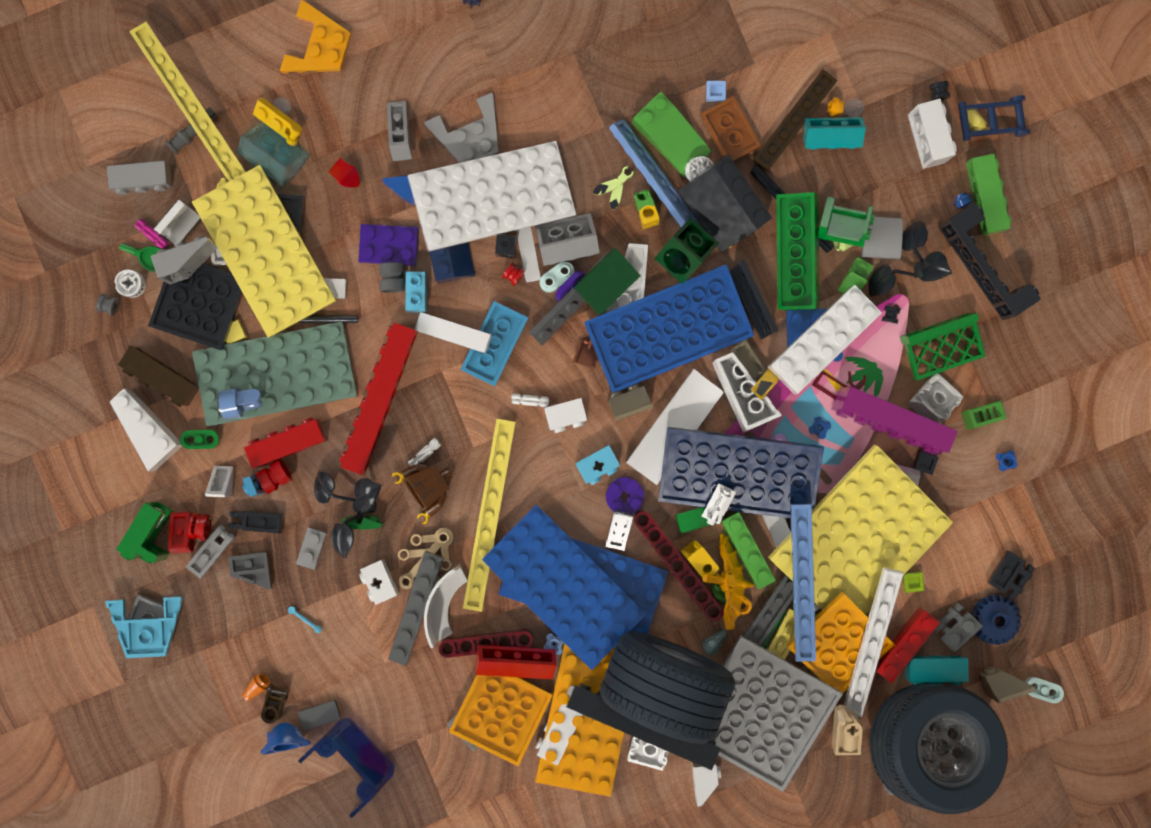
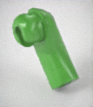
M712 584L711 591L714 599L726 604L725 593L720 588V584Z

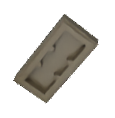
M747 339L730 349V352L735 354L753 380L767 371Z

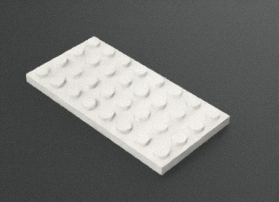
M557 141L408 175L428 252L576 215Z

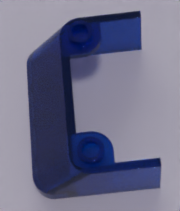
M350 718L340 719L298 760L301 764L313 751H316L325 758L332 756L338 751L363 780L359 783L356 790L361 801L354 806L349 814L351 818L382 789L395 772L394 764Z

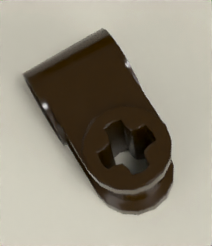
M274 684L269 685L261 712V718L265 723L272 724L282 716L290 689L274 687ZM269 709H273L275 711V718H271L268 715Z

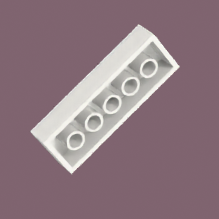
M854 285L781 353L768 368L794 395L798 394L882 312Z

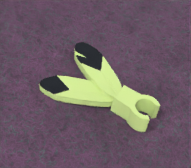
M628 166L623 168L618 179L604 182L593 191L596 195L612 191L610 197V207L612 210L616 209L620 203L623 184L634 174V171H632L631 175H625L624 171L628 169Z

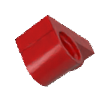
M190 512L170 513L168 550L172 554L192 553L194 551V539L188 538V525L192 515Z

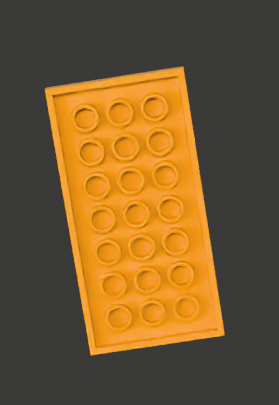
M565 643L563 644L544 739L553 721L561 724L565 720L564 714L558 712L561 705H565L568 702L567 692L570 685L579 686L582 683L591 687L590 692L597 694L600 691L602 680L616 646L591 670ZM582 715V717L575 716L572 724L576 729L568 739V745L558 766L551 763L557 758L556 752L553 750L547 751L545 754L546 760L541 757L539 758L535 782L611 797L624 732L585 715ZM553 731L550 733L549 739L552 743H558L561 735L559 732Z

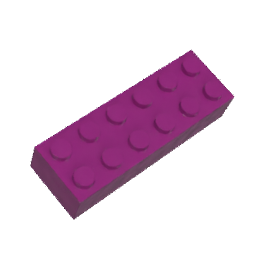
M853 387L839 388L831 409L836 411L837 416L846 419L847 417L853 418L854 423L862 426L865 424L872 426L871 429L873 431L889 433L888 436L890 438L906 440L907 445L922 447L924 452L933 455L935 453L939 455L950 453L958 432Z

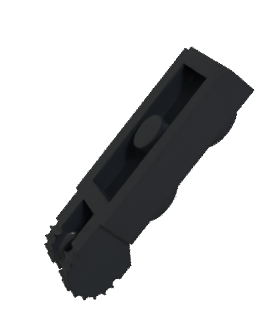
M229 511V516L243 517L242 524L228 523V528L242 529V531L282 533L283 514Z

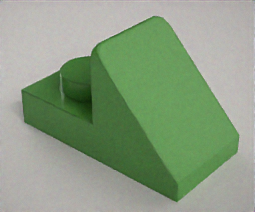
M856 257L837 291L844 294L854 285L861 291L867 283L866 279L874 266Z

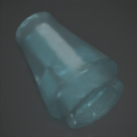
M720 628L702 640L703 643L700 646L709 656L716 655L729 635Z

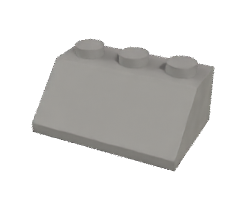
M590 213L535 226L544 266L600 253L597 234Z

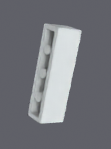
M570 685V688L567 692L568 697H570V694L574 687L572 685ZM566 704L561 705L558 712L564 714V722L557 724L553 721L545 739L544 737L539 738L535 746L537 756L545 760L547 751H555L557 758L551 763L557 766L566 750L569 737L573 735L576 729L572 724L573 718L575 716L582 717V714L566 708ZM557 731L560 733L561 739L558 743L550 741L549 735L551 732Z

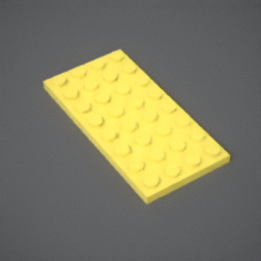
M261 165L192 201L268 338L336 302L333 293Z

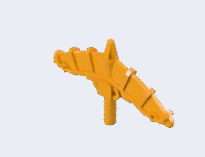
M720 534L719 549L724 562V572L720 576L705 574L703 582L720 584L726 599L723 616L726 630H731L735 628L734 623L737 616L741 615L740 608L742 602L745 601V588L753 587L754 584L744 579L741 570L743 567L740 566L735 555L737 553L736 550H733L728 541L729 537L725 534Z

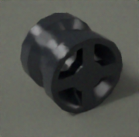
M940 81L929 86L933 94L931 96L932 101L937 99L943 101L951 98V93L948 91L949 81Z
M885 306L884 311L886 313L881 321L898 324L897 314L900 313L901 309Z

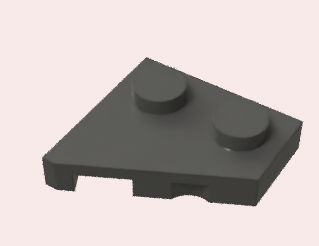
M268 552L228 557L231 577L245 580L251 584H257L265 587V589L273 588Z

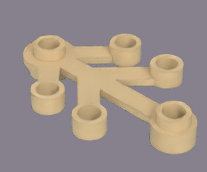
M440 528L432 535L414 534L410 539L412 545L418 546L424 542H434V544L428 549H401L398 552V557L403 561L414 557L423 558L425 551L435 554L441 547V554L444 557L443 562L447 561L449 563L448 568H444L441 565V569L447 571L452 566V562L449 559V545L453 542V533L448 528ZM441 534L447 536L446 541L440 539ZM415 536L420 538L419 543H414L413 538ZM402 551L407 552L408 555L406 558H403L401 556ZM422 558L409 573H405L399 578L401 588L410 589L413 586ZM439 576L437 577L435 585L439 582ZM404 578L409 579V585L403 583Z

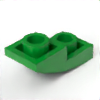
M706 507L675 515L681 534L711 526L707 523L708 519L702 517Z
M349 515L348 518H347V517L343 518L342 521H341V524L343 523V521H345V520H347V519H349V518H351V517H353V516ZM370 515L369 517H363L362 523L357 518L347 525L352 529L370 530L381 528L384 526V523L380 521L381 518Z

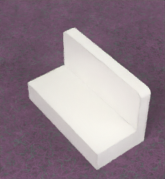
M178 200L154 230L176 245L186 238L201 218L189 206Z

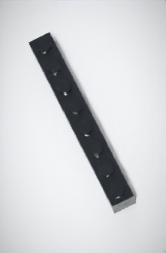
M582 683L579 686L574 685L565 706L566 708L709 770L713 769L720 748L716 746V741L710 740L704 744H696L658 733L613 710L603 701L600 691L595 694L590 692L591 687Z

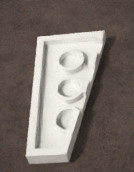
M629 243L625 259L641 276L606 310V313L644 298L648 245Z

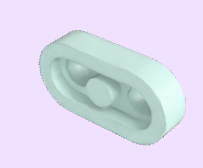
M561 262L545 273L540 279L541 289L547 293L556 291L574 273L572 264ZM567 268L568 273L562 274L561 269ZM551 279L553 284L550 286L546 285V280Z
M1029 677L1025 680L1030 685L1033 683L1036 685V691L1028 694L1032 697L1050 703H1059L1064 697L1062 687L1055 683L1037 677ZM1053 689L1054 693L1049 695V691Z

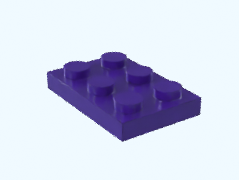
M361 224L358 262L367 264L403 263L404 266H416L419 228Z

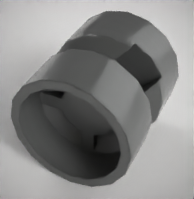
M379 264V275L382 277L379 281L380 292H404L405 282L401 279L404 275V264Z

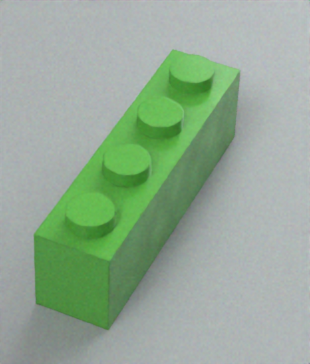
M995 154L971 158L966 162L973 198L975 204L982 208L983 216L986 218L979 223L981 235L986 236L1011 229V218L1009 214L1007 215L1006 210L1007 199L1003 196L1002 191L1003 180L999 177V162L995 159Z
M735 511L722 518L721 524L755 587L760 590L775 582L776 580L740 513Z

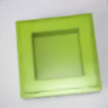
M922 571L907 572L903 575L902 581L905 593L925 591Z

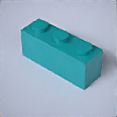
M863 117L805 118L803 131L805 149L863 147L866 126Z
M963 655L913 656L905 666V679L912 682V685H920L923 682L943 685V682H950L951 685H962V682H969L968 658Z

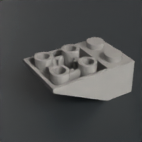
M199 236L194 238L193 242L187 244L183 242L176 244L175 248L156 251V254L152 255L151 259L158 279L168 284L188 279L217 249V246L208 237Z

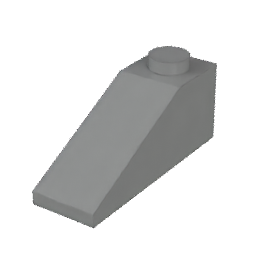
M406 101L387 103L389 148L393 161L412 159Z

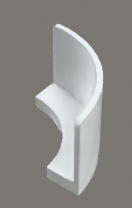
M460 564L453 567L439 580L426 603L424 628L431 648L438 641L453 633L449 623V604L458 588L468 581Z

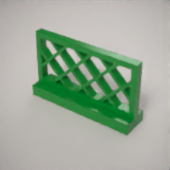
M966 313L900 336L901 343L905 344L914 380L917 381L986 357L976 322L979 321L978 313ZM969 326L972 327L973 331L970 339L963 335L965 329ZM949 333L957 335L953 345L946 341ZM961 338L968 341L964 351L957 347ZM932 339L940 341L936 351L928 347ZM917 344L923 347L918 357L912 351V346ZM944 344L951 347L947 357L939 353ZM972 344L977 346L978 354L974 356L968 354ZM926 350L934 353L929 363L922 359ZM955 350L962 353L957 362L951 360ZM937 356L945 359L940 368L933 365ZM920 362L928 365L925 372L919 375L917 368Z

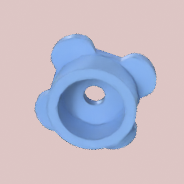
M551 633L546 636V645L543 648L555 649L556 655L561 654V647L564 642L559 637L553 636Z

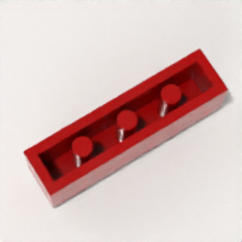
M313 417L303 420L302 425L295 426L293 424L285 427V431L279 434L277 431L267 434V438L261 441L259 438L249 441V445L243 448L251 469H257L326 442L327 438L320 420H313Z
M917 608L892 640L895 645L878 660L875 671L892 684L940 622L925 610Z
M478 645L475 657V675L552 679L557 666L555 649Z

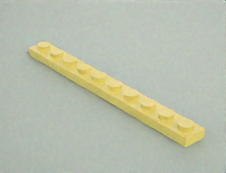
M144 22L129 31L227 180L231 181L246 173L148 23Z
M496 419L465 593L464 609L480 612L483 610L490 568L482 559L494 548L516 424L513 421Z

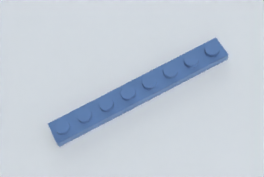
M622 119L613 123L609 129L631 157L637 169L646 178L648 184L652 186L658 198L668 208L669 213L676 219L680 228L690 217L701 226L627 122Z
M810 503L790 504L796 662L816 661L812 508Z

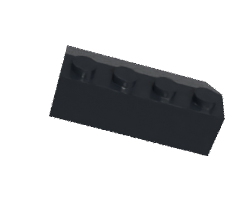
M729 155L719 158L677 190L705 231L719 242L717 248L720 252L733 246L772 219Z

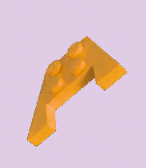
M301 0L296 17L315 24L304 59L285 54L280 71L282 73L341 71L352 36L351 33Z

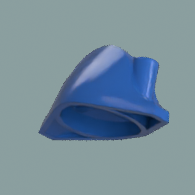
M286 722L280 723L271 732L267 733V744L261 750V754L266 755L310 745L311 742L302 737L296 726Z

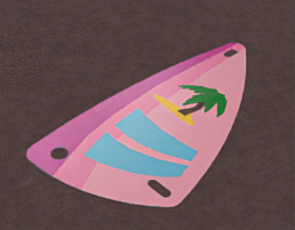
M897 294L876 306L882 313L842 351L843 359L841 361H832L823 371L848 387H851L848 382V371L851 372V382L856 386L862 383L863 375H866L864 386L858 388V390L888 401L904 345L901 343L900 336L906 334L909 301L902 294ZM898 304L902 309L897 314L898 324L881 321L886 313L884 311L885 306L893 307ZM824 374L817 383L835 396H837L839 388H844ZM816 377L795 395L778 380L766 396L782 416L746 432H753L756 438L770 439L771 436L780 433L784 434L788 442L824 446L821 468L832 479V482L827 485L819 478L817 492L828 494L860 459L874 433L871 429L872 426L866 424L862 426L854 423L853 418L847 417L846 419L837 416L836 411L831 410L835 400L812 386ZM815 417H821L824 422H830L831 428L827 430L824 439H819L816 434L809 433L808 429L813 425ZM736 420L725 434L743 436L746 432H742L738 420Z

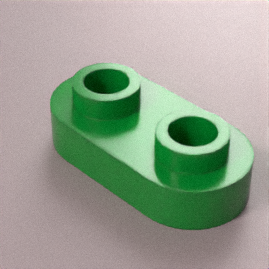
M187 430L182 433L180 443L186 449H214L220 444V435L214 430ZM191 436L194 437L193 443H190L189 438ZM210 436L214 438L212 443L208 441Z

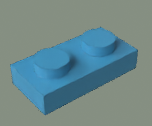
M256 475L243 479V489L250 497L266 493L259 484Z

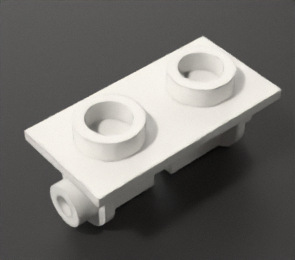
M718 484L702 514V517L708 519V524H720L736 491Z

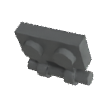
M959 602L954 607L951 606L941 619H937L940 623L933 631L935 634L941 629L945 632L940 639L954 653L983 627L969 611L963 616L959 613L964 608ZM951 619H957L958 621L951 628L946 625Z

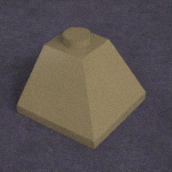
M988 667L984 669L985 672L979 673L986 696L998 703L1036 691L1034 686L996 667Z

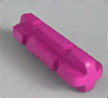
M139 219L135 223V227L152 242L156 243L155 245L160 249H165L168 246L169 242L149 226L147 222Z

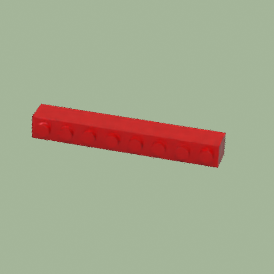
M397 323L389 326L386 334L388 340L380 349L381 359L375 363L373 369L375 373L373 380L370 379L367 384L366 390L368 394L366 398L363 397L360 403L361 413L355 417L353 422L355 429L353 434L350 433L347 438L346 444L348 448L340 457L341 468L360 475L366 474L418 333L416 330Z

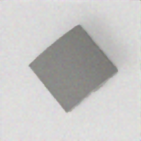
M875 217L873 226L869 225L868 227L872 231L870 239L865 240L864 247H862V257L900 259L903 234L902 219Z

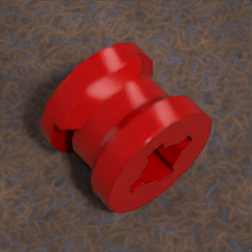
M512 262L502 278H507L511 285L515 287L525 274V271L518 269L515 263Z

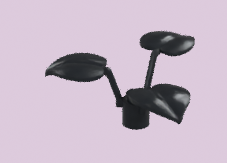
M914 222L902 234V249L905 251L913 249L914 254L920 260L914 266V273L897 269L891 271V267L888 265L879 267L874 271L869 280L868 291L871 297L889 292L896 283L895 273L913 276L914 278L919 277L924 282L935 281L952 274L947 258L942 252H932L925 259L918 253L917 248L924 246L928 238V231L923 222Z
M318 472L314 482V495L317 501L322 504L328 503L330 496L336 499L352 501L353 510L358 513L343 521L342 524H335L332 529L331 540L335 551L341 557L347 558L354 542L353 530L347 524L359 517H363L365 513L375 512L376 499L382 485L367 478H361L356 483L354 489L356 498L335 495L332 493L335 489V482L332 476L326 472Z

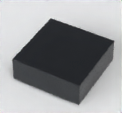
M919 451L913 469L933 475L939 457Z

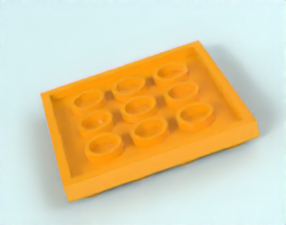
M843 592L815 617L816 661H803L820 680L838 689L842 694L849 688L868 617ZM885 636L879 659L895 645L887 636ZM793 638L786 646L795 654V641Z
M476 675L450 727L449 733L519 767L552 698V694L518 677Z

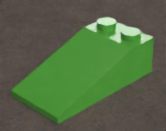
M662 92L655 96L633 118L632 124L684 178L686 177L685 166L690 159L700 156L707 157L712 152Z

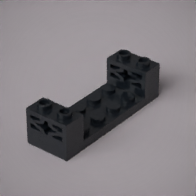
M973 203L938 226V228L1002 321L1016 317L1041 300L1039 291L1029 283L1008 293L1007 285L1003 282L1001 283L995 268L990 267L984 252L979 251L975 245V239L967 233L968 230L986 219L983 216L982 208Z

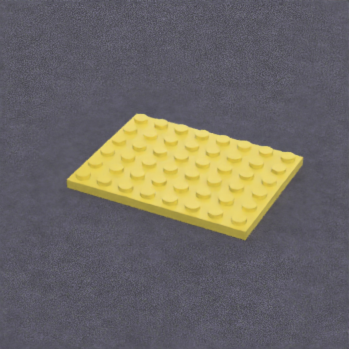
M875 444L812 510L814 602L822 610L843 592L867 615L872 608L883 567L900 570L905 574L953 523ZM790 533L768 558L793 581Z

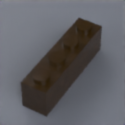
M130 345L118 363L123 368L122 372L131 377L135 375L139 378L138 382L147 387L151 385L155 388L154 392L163 397L167 395L171 398V402L179 407L182 405L189 406L199 390V385L136 346Z

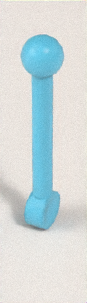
M294 606L288 608L289 614H295L305 623L314 628V631L316 633H320L322 631L321 626H316L303 615L298 613Z

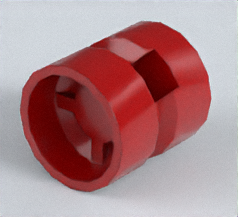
M281 459L270 464V469L264 468L256 473L259 484L267 494L279 489V485L284 486L293 480L289 469Z

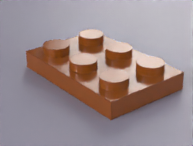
M734 96L700 114L721 156L729 155L733 161H736L761 147Z

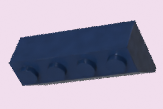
M468 242L430 251L435 280L438 284L475 276Z

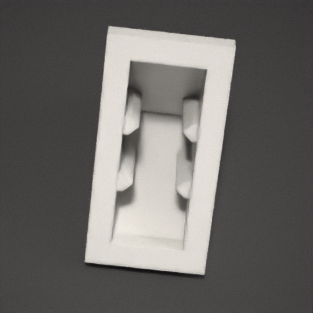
M214 466L205 496H233L234 467Z

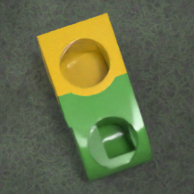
M646 189L634 193L633 197L642 229L659 225L660 219L649 190Z

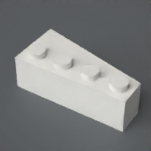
M733 352L714 360L712 364L743 433L782 416L767 396L760 400L751 391L756 381L751 378L748 371Z
M123 389L110 401L147 471H156L182 447L179 439L132 389Z

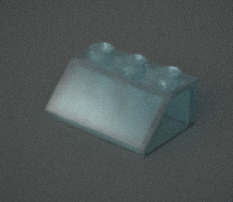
M264 122L241 136L236 153L255 167L261 165L266 175L281 187L295 177L310 157V154L298 145H289L284 137Z

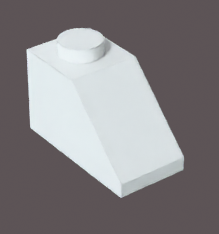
M692 763L697 807L702 806L719 785L718 778H721L720 766H716V763L712 770Z

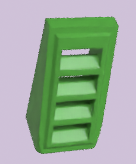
M1001 401L961 413L967 430L1007 419ZM992 407L995 408L997 418H995Z

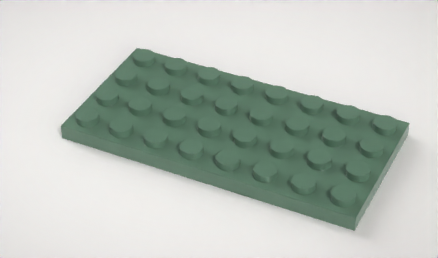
M342 321L277 334L270 338L262 337L224 345L222 350L207 348L192 351L207 427L358 397L344 323ZM238 388L239 391L257 389L260 392L261 407L244 411L242 417L232 419L221 417L217 405V395L220 391Z

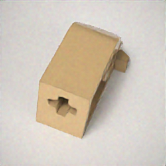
M836 705L833 709L832 731L835 755H861L863 730L859 717L854 711H849L845 705Z

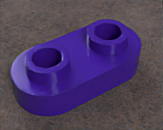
M582 271L574 272L558 288L555 295L556 299L560 301L586 274Z

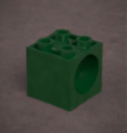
M690 217L654 259L683 284L717 247L719 242Z

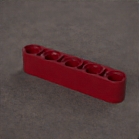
M517 629L449 637L440 643L438 651L444 658L476 655L478 645H482L481 641L483 639H489L491 646L529 648L533 643V633L528 629ZM522 634H526L529 636L530 641L522 643L519 637ZM507 636L511 643L503 645L500 642V638ZM464 641L471 642L472 649H464L462 643ZM445 643L451 644L453 651L446 652L443 645Z

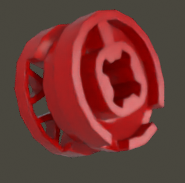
M193 513L191 515L188 525L189 539L195 540L199 538L201 541L208 539L212 520H209L211 515L204 514L202 516L200 513Z

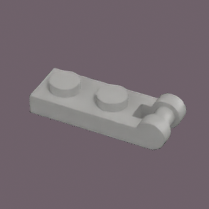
M222 525L216 528L186 565V568L200 579L205 576L236 538L232 533L229 534L225 531L226 528ZM219 536L224 539L222 544L217 541Z

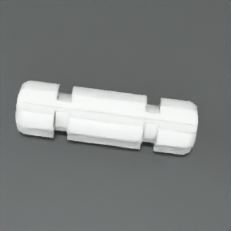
M512 394L511 402L513 404L522 403V405L548 407L549 398Z
M433 438L429 445L422 448L408 464L412 466L423 463L434 453V450L441 446V443L436 438Z

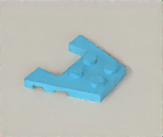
M183 596L164 597V617L126 619L125 599L105 601L106 607L109 608L112 616L111 620L118 631V638L126 658L168 655Z

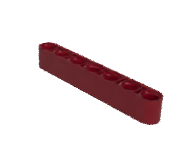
M646 511L637 512L634 516L635 525L710 621L720 620L723 615L722 608L651 515ZM642 514L648 517V521L644 525H640L637 522L638 517ZM652 530L659 531L658 539H650L649 534ZM665 545L671 547V553L668 555L661 553V548ZM675 561H682L683 567L681 570L676 571L673 569ZM688 576H693L695 580L691 586L685 585V578ZM700 591L706 593V598L703 601L696 599ZM711 607L718 608V613L715 616L708 614Z

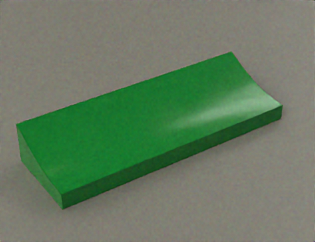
M815 192L777 194L778 310L820 309L818 194Z

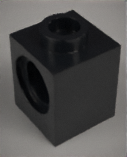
M497 234L496 257L515 259L516 236Z

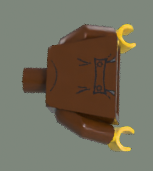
M414 464L402 470V473H393L392 477L400 476V480L395 482V484L405 483L423 511L417 516V519L424 515L426 520L422 524H426L430 516L432 517L442 509L447 498L446 491L449 489L446 482L453 478V475L448 468L439 472L435 466L429 467L428 465Z

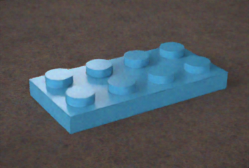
M494 301L479 330L492 335L487 352L485 354L470 349L460 370L496 386L528 321V317Z

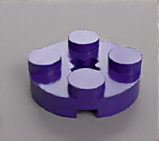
M628 477L615 479L606 491V502L613 512L619 510L634 514L641 508L644 501L642 487L637 481ZM622 491H626L627 494H630V498H627V502H624L623 499H619V495H622Z

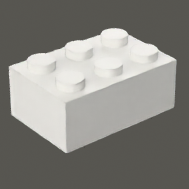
M941 99L918 104L908 114L923 169L944 164L956 155V144L952 141L950 135L951 126L946 120V108L941 103Z

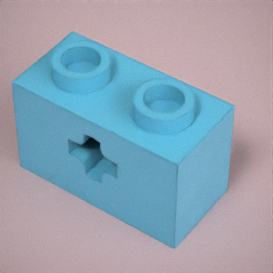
M406 272L405 310L408 313H427V273Z
M609 445L575 463L585 483L590 482L591 485L601 480L600 476L606 473L610 476L617 472V467L620 466ZM595 461L603 462L602 471L593 469Z

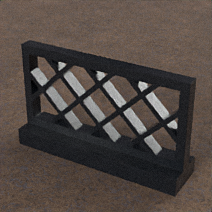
M745 260L740 261L729 272L742 304L761 340L779 330Z

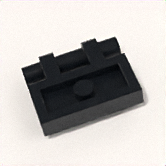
M1007 550L987 583L1002 593H1006L1010 588L1012 591L1008 597L1016 600L1017 596L1021 595L1024 591L1022 588L1027 580H1031L1035 567L1028 564L1024 570L1022 566L1026 561ZM1019 573L1021 576L1017 583L1014 584L1013 581Z

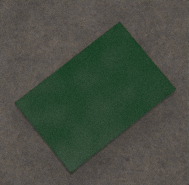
M613 248L573 289L600 316L641 275L616 248Z

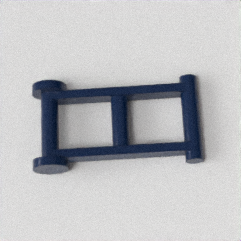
M1025 95L1012 97L1009 99L1010 101L973 105H966L965 101L959 102L958 108L963 141H970L971 137L1014 133L1015 137L1030 135V129H1026L1022 102L1026 100ZM1015 106L1017 127L998 129L995 108ZM987 109L990 130L970 132L967 111Z

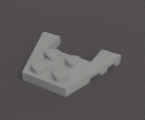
M492 93L476 99L484 118L450 133H447L440 115L424 122L425 126L459 163L499 153L494 97Z

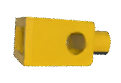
M696 539L680 550L702 578L705 574L720 576L717 572L720 568Z

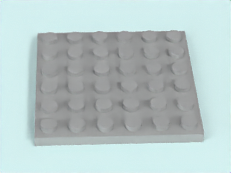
M740 635L722 665L733 674L735 689L727 705L718 732L712 740L716 741V746L720 748L718 754L720 757L784 792L841 698L842 692Z

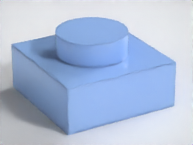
M707 81L706 102L725 101L726 81Z

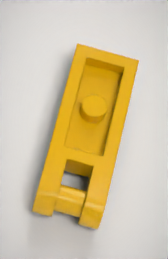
M263 97L258 99L253 115L284 137L289 145H297L302 127Z

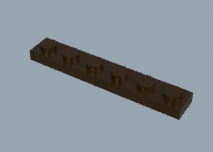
M822 69L752 161L768 172L803 127L805 118H809L838 80Z

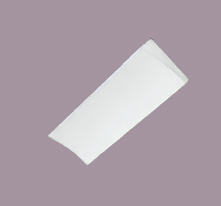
M693 369L626 463L657 485L662 475L667 427L697 430L724 392Z

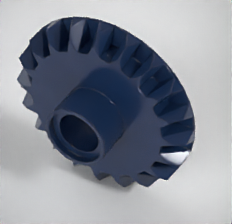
M994 594L980 599L971 613L983 625L975 634L982 641L992 645L1008 643L1019 633L1022 618L1019 612L1020 609L1016 606L1015 602L1003 595ZM1000 616L1001 622L996 625L995 618Z

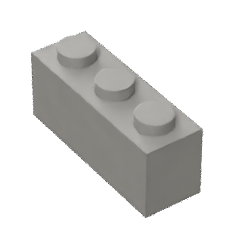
M165 161L107 166L109 189L117 195H127L130 191L146 193L147 190L151 189L160 192L166 191V188H172L171 167Z

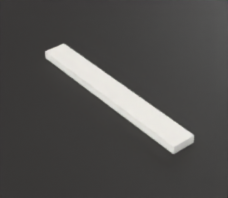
M885 567L882 569L844 705L849 711H854L858 717H862L896 602L904 574L900 570Z

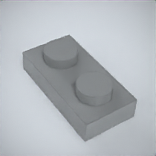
M311 527L307 528L296 562L297 565L313 570L316 569L327 532Z

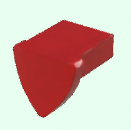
M341 158L328 171L337 180V183L344 187L355 188L360 185L359 174L355 166L349 165Z

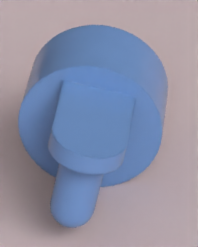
M238 388L220 391L217 395V405L221 417L224 419L238 418L243 416L244 411L261 407L260 392L257 389L239 391Z

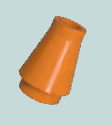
M262 673L254 675L242 693V697L250 702L253 698L266 691L270 685L268 677Z

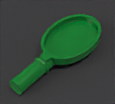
M123 242L120 244V250L137 256L140 264L145 269L156 272L151 256L155 255L156 251L161 250L160 248L149 246L140 250Z

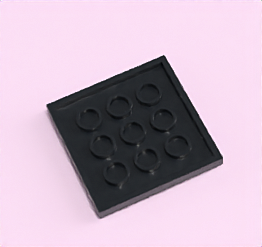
M202 264L188 279L173 284L163 282L148 326L222 350L243 292L232 273Z

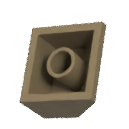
M639 384L629 387V392L624 394L621 391L610 394L611 398L607 401L615 421L653 407L644 386L639 387Z

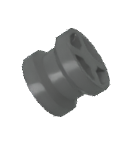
M102 293L97 300L96 310L101 313L105 311L108 315L114 316L118 311L120 300L117 297L110 298L107 294Z

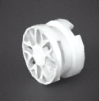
M704 156L690 159L685 166L687 179L689 181L710 166L709 161L713 164L712 161Z
M128 269L119 272L114 281L117 292L130 298L139 297L146 289L145 278L133 270Z

